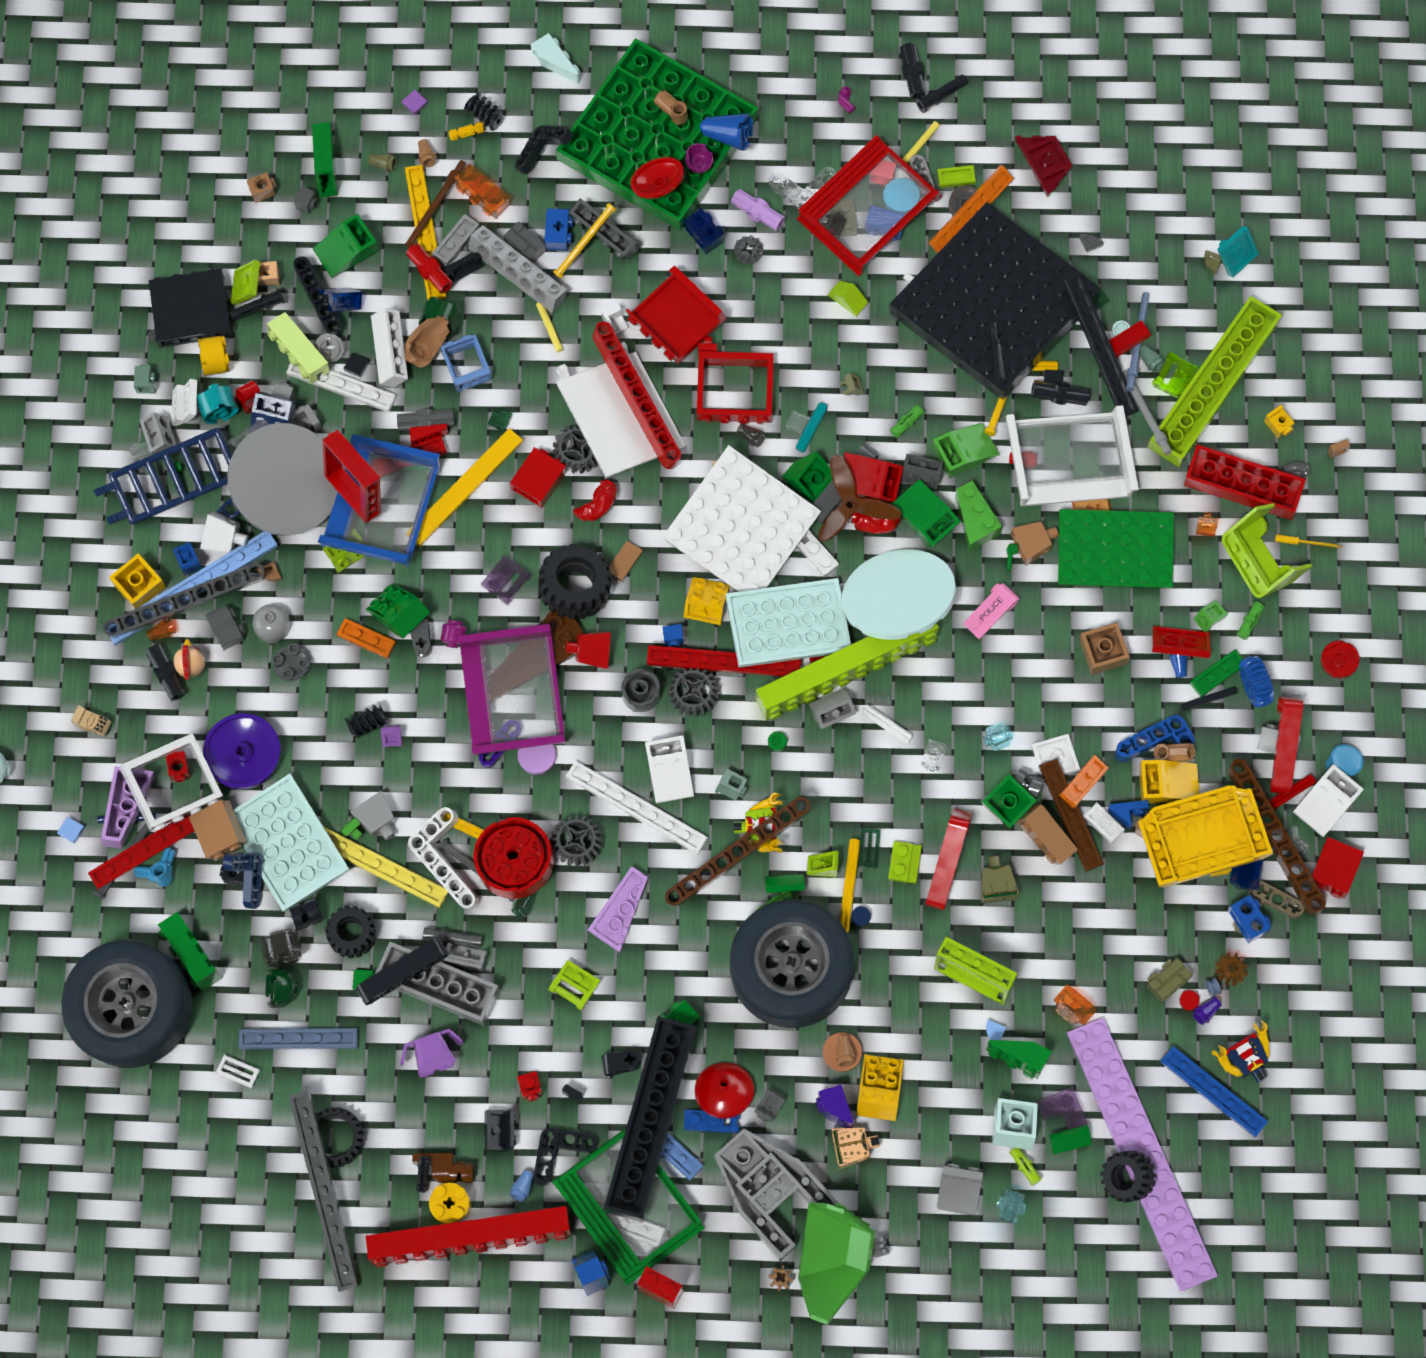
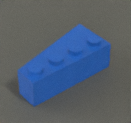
M593 1250L571 1259L587 1296L609 1287L608 1281L611 1279L603 1260L599 1262Z

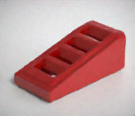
M447 424L409 428L411 445L439 435L442 437L449 434Z

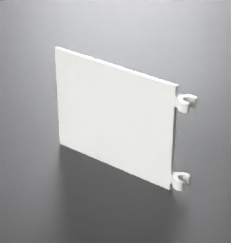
M622 342L621 345L679 450L685 448L686 445L637 353L629 354L626 343ZM606 363L573 376L569 375L565 364L558 366L559 370L556 372L562 380L557 381L556 384L605 478L658 458Z

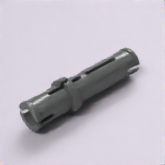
M424 927L422 940H432L438 937L442 944L452 943L481 948L483 936L451 932L443 928L442 930Z

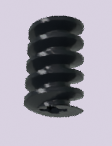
M478 92L466 102L464 109L468 110L470 114H473L475 118H478L482 123L484 122L485 126L494 131L504 120L502 116L503 110L497 111L498 106H492V101L486 103L487 97L481 98L482 93Z
M380 703L379 708L373 704L372 711L365 708V715L358 711V718L352 714L351 721L344 718L351 735H355L357 738H360V731L364 735L367 734L366 728L373 732V725L381 728V721L385 725L388 724Z

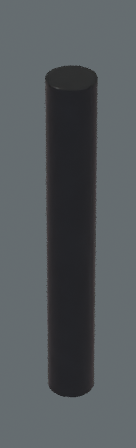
M1234 686L1181 703V709L1185 711L1237 694V689Z

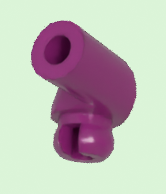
M844 86L838 93V103L851 114L856 107L849 102L851 89Z

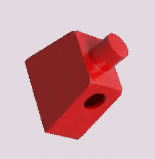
M601 631L577 634V642H566L565 652L576 654L575 661L608 669L611 632Z

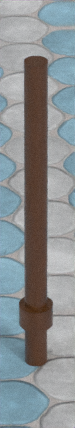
M460 160L455 169L451 170L448 174L447 181L405 243L406 247L409 248L415 243L452 185L460 178V173L466 165L463 160Z

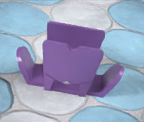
M450 1029L404 1044L400 1066L404 1064L406 1050L414 1047L420 1078L434 1074L435 1070L443 1071L452 1068L455 1059L442 1037L448 1035L461 1046L464 1042Z

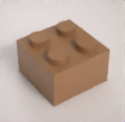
M1118 623L1080 634L1079 642L1091 675L1128 664L1130 656Z

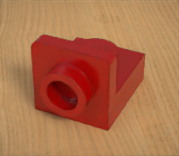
M536 1071L517 1076L523 1100L531 1102L538 1100L539 1096L543 1095Z

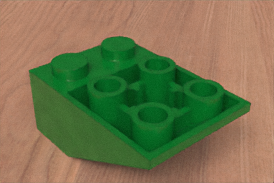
M357 213L338 225L313 248V251L329 276L333 278L375 254L379 249L376 240Z
M920 479L891 503L901 511V517L927 547L934 546L961 522L951 509Z
M393 583L387 586L378 598L372 600L365 609L402 639L430 613L417 596Z
M989 1040L986 1047L988 1055L997 1060L1000 1058L1006 1061L1005 1064L1012 1069L1018 1068L1023 1071L1022 1074L1030 1079L1036 1078L1037 1080L1052 1053L1047 1048L1031 1041Z

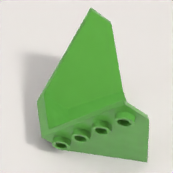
M809 1203L798 1281L810 1319L828 1325L870 1270L875 1231L869 1228V1223L862 1221V1218L854 1215L855 1213L847 1210L841 1204L835 1203L833 1206L827 1203Z

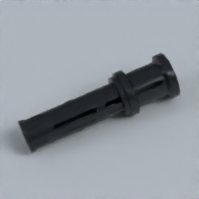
M961 74L941 88L930 90L924 97L917 98L915 101L918 109L925 113L933 105L937 106L943 98L968 85L966 77Z
M277 288L272 293L262 294L261 298L229 310V314L234 322L262 309L270 310L274 305L284 304L285 300L280 289Z

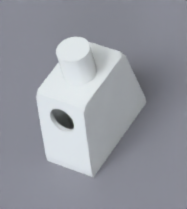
M212 511L207 515L201 549L231 552L236 548V544L246 546L248 535L239 533V522L216 511Z

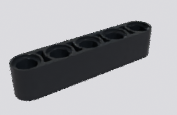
M304 256L297 257L293 262L296 275L325 333L335 334L340 338L343 333L340 321L310 261ZM301 266H307L305 269H299ZM308 281H314L311 285L306 284ZM316 296H322L321 299L314 300ZM324 311H329V314L322 315ZM333 326L337 327L336 330H329Z
M438 937L434 938L356 986L355 989L366 1006L370 1005L441 962L449 954Z

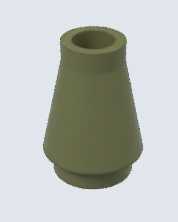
M371 154L368 162L369 165L390 172L396 169L397 157L393 156V154Z

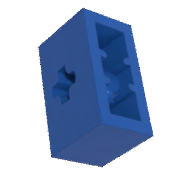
M547 209L544 241L546 250L568 251V244L572 242V233H569V227L573 226V216L569 215V209Z

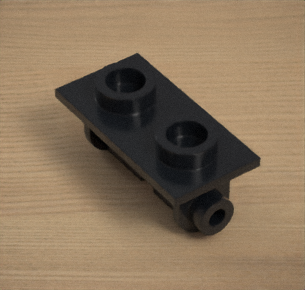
M472 252L444 267L443 270L452 283L484 267L480 260L478 252Z

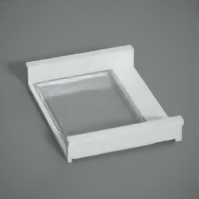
M1116 406L1112 413L1015 420L1014 414L1006 415V425L1008 427L1021 506L1131 497L1134 491L1139 490L1123 406Z

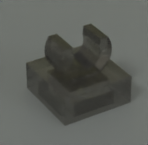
M832 210L830 214H826L828 220L826 223H822V226L833 235L840 236L847 220L838 211Z

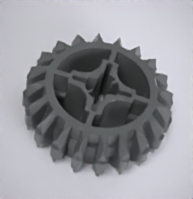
M574 424L573 429L567 426L566 432L560 430L561 436H556L555 440L557 442H553L555 449L552 452L553 455H556L554 459L558 458L560 463L564 462L566 471L571 468L573 474L576 470H579V473L582 474V469L589 472V466L595 468L597 460L591 452L585 458V452L589 451L590 447L580 428H577L576 424ZM570 440L571 445L563 451L564 445ZM575 445L576 447H579V449L581 448V454L579 451H576Z
M683 667V674L677 671V678L671 677L672 683L668 684L670 691L667 692L668 696L671 697L669 702L674 703L673 708H680V714L686 711L687 717L690 716L691 712L694 713V717H697V712L705 715L704 709L710 712V705L715 706L716 701L714 699L719 698L717 694L719 687L716 686L718 682L717 680H712L714 675L712 673L707 675V669L701 672L699 668L696 670L689 668V671H686ZM689 679H699V681L691 682ZM683 684L686 691L680 698L677 692L680 685ZM705 685L709 688V694L706 699L703 698L701 693ZM696 689L697 694H690V690ZM696 701L698 704H688V702Z
M575 814L574 820H571V816L568 815L567 822L563 819L560 820L562 826L555 825L557 831H552L551 833L555 838L550 839V842L555 845L551 848L552 851H556V857L561 856L560 861L562 863L567 860L568 866H571L572 861H574L575 866L578 867L579 862L582 861V864L585 866L586 859L593 862L591 855L598 857L599 853L596 850H602V846L599 844L603 842V838L599 837L602 835V831L597 830L599 828L598 824L592 825L593 819H589L586 822L585 815L582 816L581 820H579L578 814ZM574 827L584 828L579 832L573 830ZM567 832L569 840L562 847L561 839L563 834ZM589 835H592L593 841L587 850L584 842L588 839ZM573 836L574 838H580L581 845L579 843L576 844V842L574 843ZM576 849L579 850L581 854H571L567 851H572Z

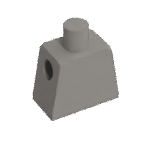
M381 791L350 811L352 817L356 818L373 838L380 833L386 841L394 837L395 833L391 826L396 821Z

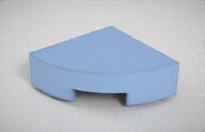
M988 1019L986 1032L989 1039L1001 1040L1006 1027Z

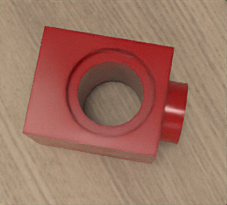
M185 751L174 752L166 756L168 775L171 781L183 782L186 778H191L188 756ZM176 765H183L181 770L174 771Z

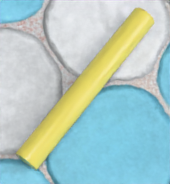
M936 121L932 123L903 157L902 160L907 164L910 158L916 155L939 128L940 125Z
M538 302L536 306L557 353L562 352V345L546 308Z

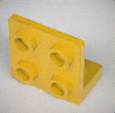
M693 577L685 601L683 618L721 625L726 601L725 595L728 593L730 586L722 582Z

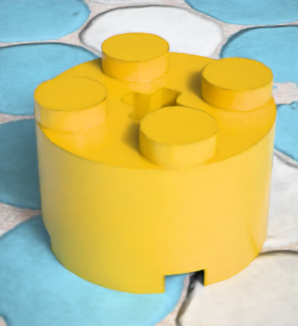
M215 336L198 339L204 376L230 371L225 337Z
M444 1183L437 1186L432 1192L429 1199V1208L434 1218L441 1224L461 1222L470 1214L471 1201L465 1189L460 1185ZM449 1201L455 1204L451 1206V1209H448L446 1205Z

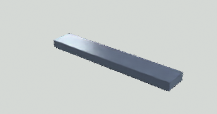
M358 1028L239 1029V1050L358 1049Z

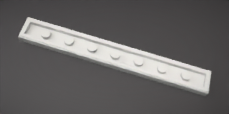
M577 761L574 762L565 776L566 779L697 855L708 837Z

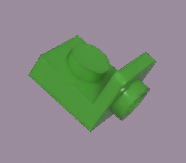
M1215 600L1203 607L1194 617V621L1203 631L1208 632L1213 625L1225 619L1228 613Z

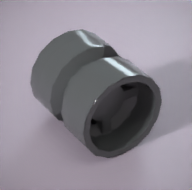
M1019 769L1015 780L1037 799L1045 779L1036 775L1031 777L1029 772Z

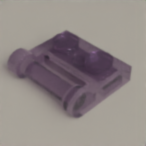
M504 555L483 580L481 586L499 598L504 604L509 605L512 601L511 598L523 583L531 578V574ZM515 573H518L520 576L505 594L501 592Z

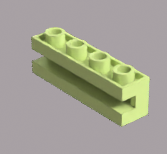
M286 312L267 323V335L272 341L278 343L277 346L283 354L286 353L288 355L290 363L294 367L297 366L299 368V373L303 379H308L312 384L318 380L317 375L319 373H322L324 376L330 372L328 362Z

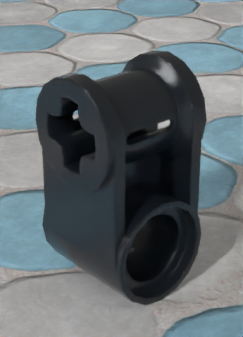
M633 1050L607 1053L601 1056L604 1076H615L621 1073L636 1071L641 1065L638 1054ZM630 1057L634 1059L632 1065L628 1062Z

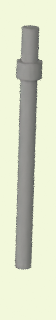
M1125 370V371H1123L1122 373H1123V375H1124V377H1125V380H1126V382H1127V380H1128V378L1126 377V375H1127V370ZM1134 384V390L1130 392L1155 435L1154 439L1157 445L1161 446L1165 455L1171 454L1172 450L1167 443L1166 435L1159 429Z

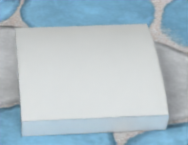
M189 379L185 385H177L173 389L171 426L181 425L196 416L197 380Z

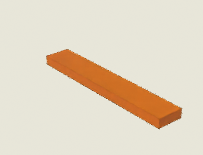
M1000 165L928 242L936 253L955 236L986 202L991 204L1012 182L1014 178L1003 165Z

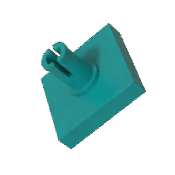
M1242 226L1228 240H1221L1217 249L1228 276L1232 278L1259 255L1250 231L1245 226Z

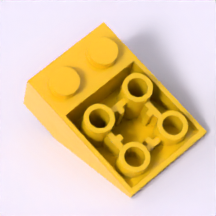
M1141 760L1139 765L1141 801L1148 800V804L1170 803L1199 794L1197 764L1168 760Z
M864 1054L856 1116L896 1121L904 1060Z

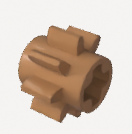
M783 1265L781 1270H777L774 1267V1275H768V1278L773 1279L770 1286L776 1285L778 1292L781 1287H785L788 1290L787 1283L793 1282L792 1278H788L792 1271H784ZM778 1274H780V1276L785 1275L784 1283H782L781 1281H776Z

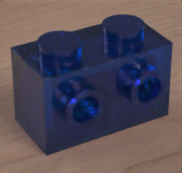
M702 208L684 219L685 230L705 254H708L724 243V231L719 225L716 226L713 223L712 216L708 212L705 213Z

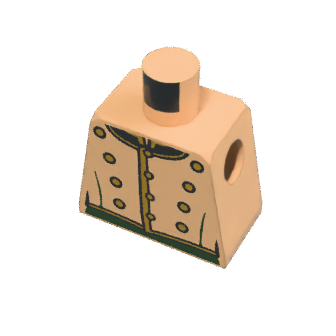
M864 1128L832 1129L839 1169L869 1159V1149L880 1147L878 1135L866 1137Z

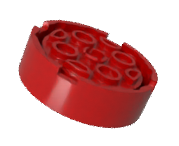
M510 817L489 825L478 837L473 852L475 868L483 885L495 895L508 899L524 898L540 890L550 878L554 865L553 851L545 832L534 822L518 817ZM512 851L518 853V858L509 860L507 857Z

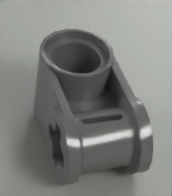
M423 619L410 632L414 651L421 658L429 656L432 650L428 619Z

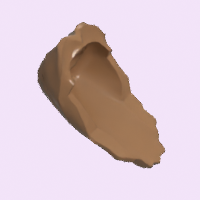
M437 316L434 319L427 318L411 333L405 344L406 361L413 363L419 368L430 364L450 332L447 326L448 320H446L445 316Z

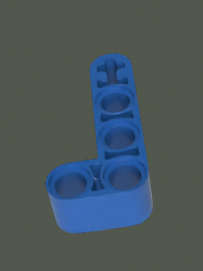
M1173 715L1119 742L1115 750V757L1120 762H1128L1154 749L1158 744H1164L1170 740L1173 744H1181L1180 740L1186 739L1189 743L1194 744V736L1185 720L1179 715ZM1177 723L1180 728L1173 729L1170 724ZM1154 732H1161L1163 734V737L1157 738L1154 735ZM1144 740L1146 745L1140 746L1136 741ZM1121 749H1123L1124 751L1128 750V753H1121Z

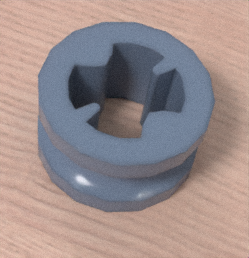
M1215 977L1212 978V981H1205L1207 991L1211 997H1214L1216 993L1218 995L1221 994L1220 985Z

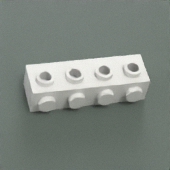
M383 308L371 316L379 384L395 387L408 380L400 313L397 310Z

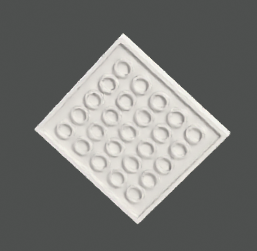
M728 445L662 538L737 592L768 587L821 511Z

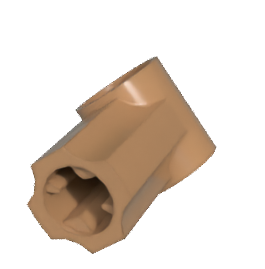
M665 90L660 91L656 95L654 104L668 114L675 124L681 125L686 123L688 114L685 103L677 101Z
M1191 743L1158 744L1154 749V757L1157 760L1193 761L1195 749Z

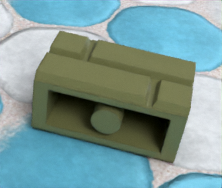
M1178 958L1173 961L1171 959L1166 961L1162 965L1163 970L1160 973L1155 971L1147 979L1149 982L1146 987L1162 1004L1193 976Z

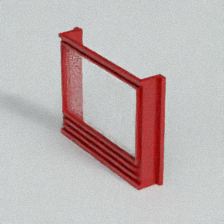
M876 135L798 209L799 216L797 220L860 277L864 273V265L933 199L938 202L942 195Z

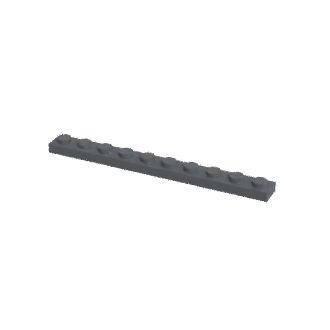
M310 1091L290 1095L289 1100L338 1292L358 1287L359 1283Z

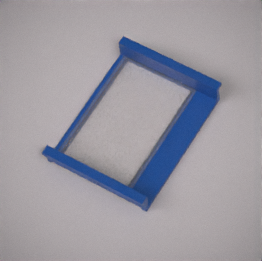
M352 434L351 445L380 477L381 514L365 524L343 497L337 493L325 533L320 535L318 543H321L322 547L327 546L404 564L409 567L440 468V454ZM345 468V471L349 474V476H350V477L357 483V485L360 487L359 482H358V481L352 476V474Z

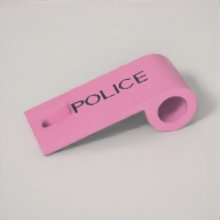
M997 583L990 592L992 593L963 623L979 640L1005 612L1012 610L1020 600L1004 583L1001 585Z

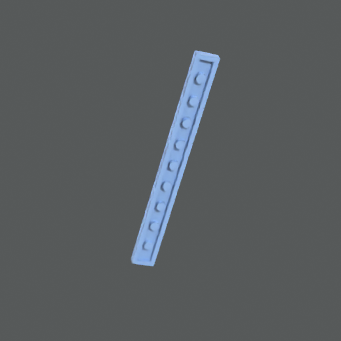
M262 532L247 541L246 546L241 545L142 606L245 567L274 550L278 545L270 533ZM200 589L197 592V596L205 592L206 590ZM182 596L179 599L181 605L190 601L187 596ZM169 603L161 606L163 612H169L172 608ZM147 610L143 614L145 619H151L154 616V612L151 610ZM129 617L126 619L125 624L133 626L136 619ZM111 624L108 626L107 631L115 633L118 626ZM147 626L120 637L111 638L116 646Z

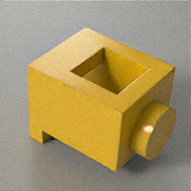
M1282 405L1268 413L1264 420L1265 424L1277 438L1283 435L1285 437L1294 430L1293 426L1295 424Z

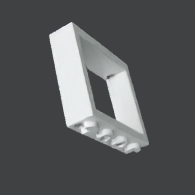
M193 733L128 761L120 767L150 831L153 829L156 831L167 827L166 823L171 821L177 823L184 819V815L188 813L193 815L201 811L202 807L216 803L223 796ZM190 746L213 794L155 820L132 771Z

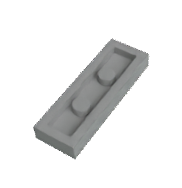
M464 214L433 251L432 257L448 266L470 239L471 234L479 228V223Z

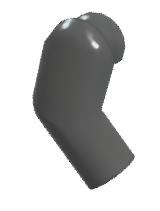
M1295 461L1283 466L1282 471L1289 474L1299 471L1302 476L1306 477L1311 474V467L1307 463Z

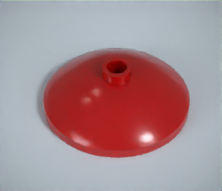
M662 157L651 160L642 165L633 174L631 188L637 196L642 198L655 199L663 197L675 190L684 177V168L681 162L675 158Z
M720 1062L710 1065L700 1073L695 1083V1098L700 1108L708 1115L721 1119L733 1118L742 1114L750 1106L754 1097V1084L748 1072L739 1065ZM722 1083L728 1084L725 1087L721 1086Z

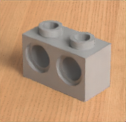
M153 412L140 420L151 454L176 445L167 416Z

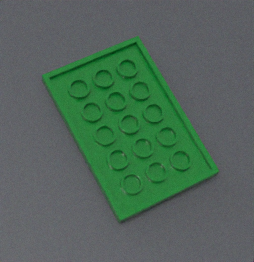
M1060 509L1058 585L1172 589L1174 513Z

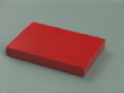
M1153 626L1152 652L1210 658V632Z

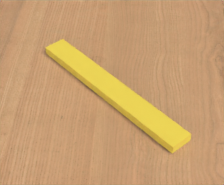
M325 828L344 860L441 908L449 893L444 887Z

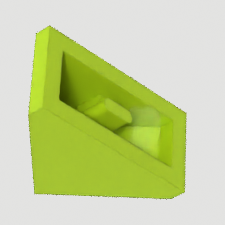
M839 281L828 293L830 298L856 317L868 304L862 293L852 283Z
M832 851L808 856L807 875L837 877L839 852Z

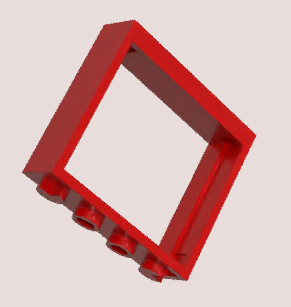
M699 351L697 421H706V423L719 421L723 424L738 422L740 424L757 422V424L761 425L762 423H772L774 353ZM704 365L768 367L766 410L703 409Z
M339 430L328 433V436L322 440L324 477L367 524L381 514L380 477ZM342 464H343L344 467L352 474V476L359 482L360 487H359V486L357 485V483L349 476V474L342 468Z

